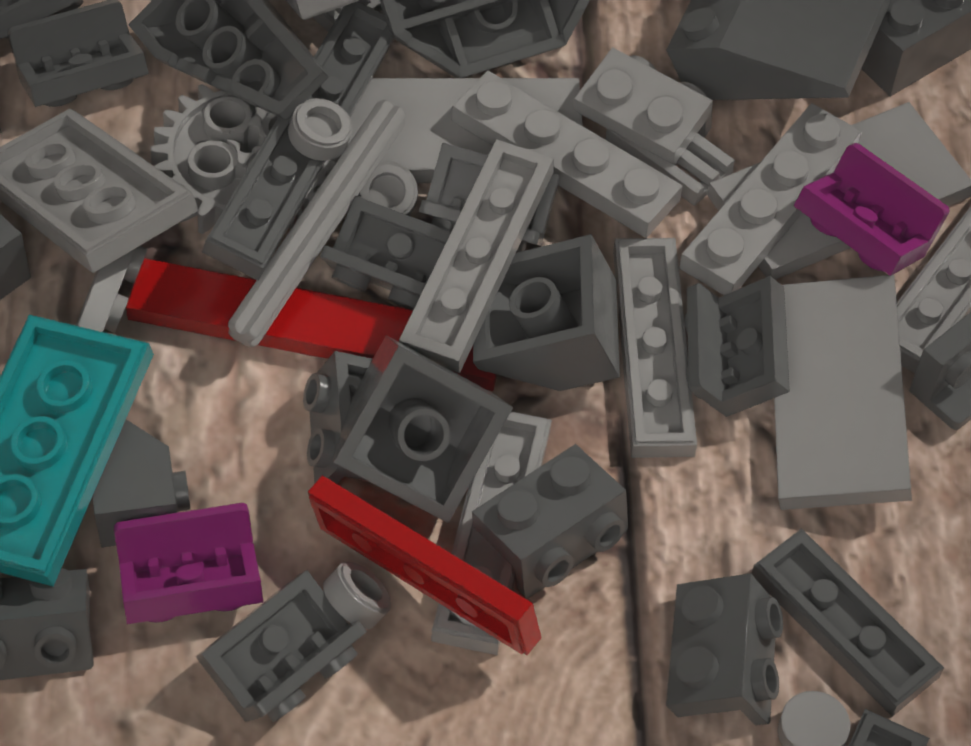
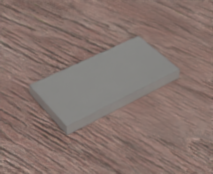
M372 78L350 117L353 130L347 146L376 103L388 100L393 105L400 106L404 110L405 125L380 162L389 161L403 165L412 173L416 183H431L442 143L489 155L493 147L491 144L452 122V106L480 78ZM502 78L582 126V115L576 112L574 108V98L580 91L579 78Z
M910 102L852 125L862 131L859 140L860 145L947 206L971 197V179ZM759 163L710 182L707 196L718 211ZM802 213L758 267L766 277L771 276L776 280L851 247L837 237L826 235L817 230L812 225L810 218Z
M70 108L0 147V200L92 273H95L199 211L192 192Z
M884 275L782 285L785 292L790 392L774 398L780 509L912 501L895 276Z

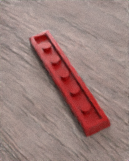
M144 258L126 306L127 318L131 321L236 341L228 334V322L256 280ZM296 288L258 346L329 359L334 351L373 359L386 335L399 342L413 310ZM472 346L461 372L457 374L488 391H494L497 374L477 369L473 363Z

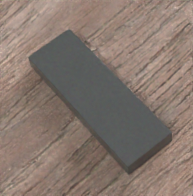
M802 528L754 564L752 575L771 597H774L779 605L892 717L940 678L944 667Z

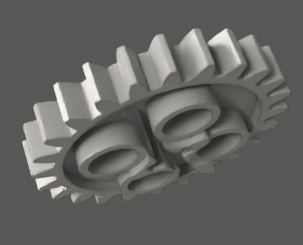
M201 84L198 85V101L181 95L178 97L179 112L173 110H165L163 112L164 127H155L154 146H151V164L193 193L199 211L181 222L198 216V232L204 234L217 222L278 116L222 90L214 93L207 86ZM340 156L327 160L324 163L289 226L290 229H292Z

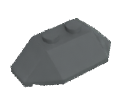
M380 0L392 38L453 77L466 78L564 47L590 0Z

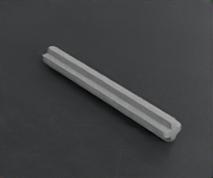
M388 100L376 103L269 261L259 281L256 280L229 320L228 334L234 340L241 342L247 347H254L260 343L350 208L354 197L358 196L404 127L405 112L400 106L393 105Z

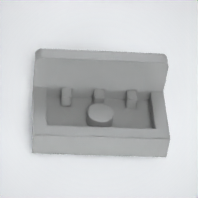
M613 47L574 98L576 112L674 165L698 133L705 137L712 126L713 100L709 99L700 88L689 82L679 83L658 72L646 59L636 55L628 56Z

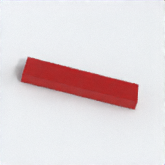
M323 475L308 490V498L322 531L521 655L523 653L528 655L542 637L534 605L529 600Z

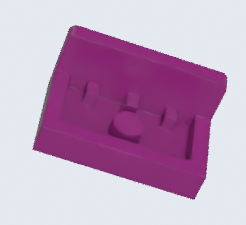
M859 143L846 147L833 173L804 186L794 204L795 208L810 218L812 225L817 230L826 235L837 237L858 252V256L864 264L872 269L885 272L889 276L925 257L950 212L946 204Z
M236 503L121 521L114 525L127 625L146 621L155 623L165 622L177 616L214 610L223 612L233 611L245 605L263 603L261 579L247 504Z

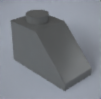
M127 419L93 494L94 515L101 548L116 546L114 525L117 522L191 510L186 471L173 472L169 446Z

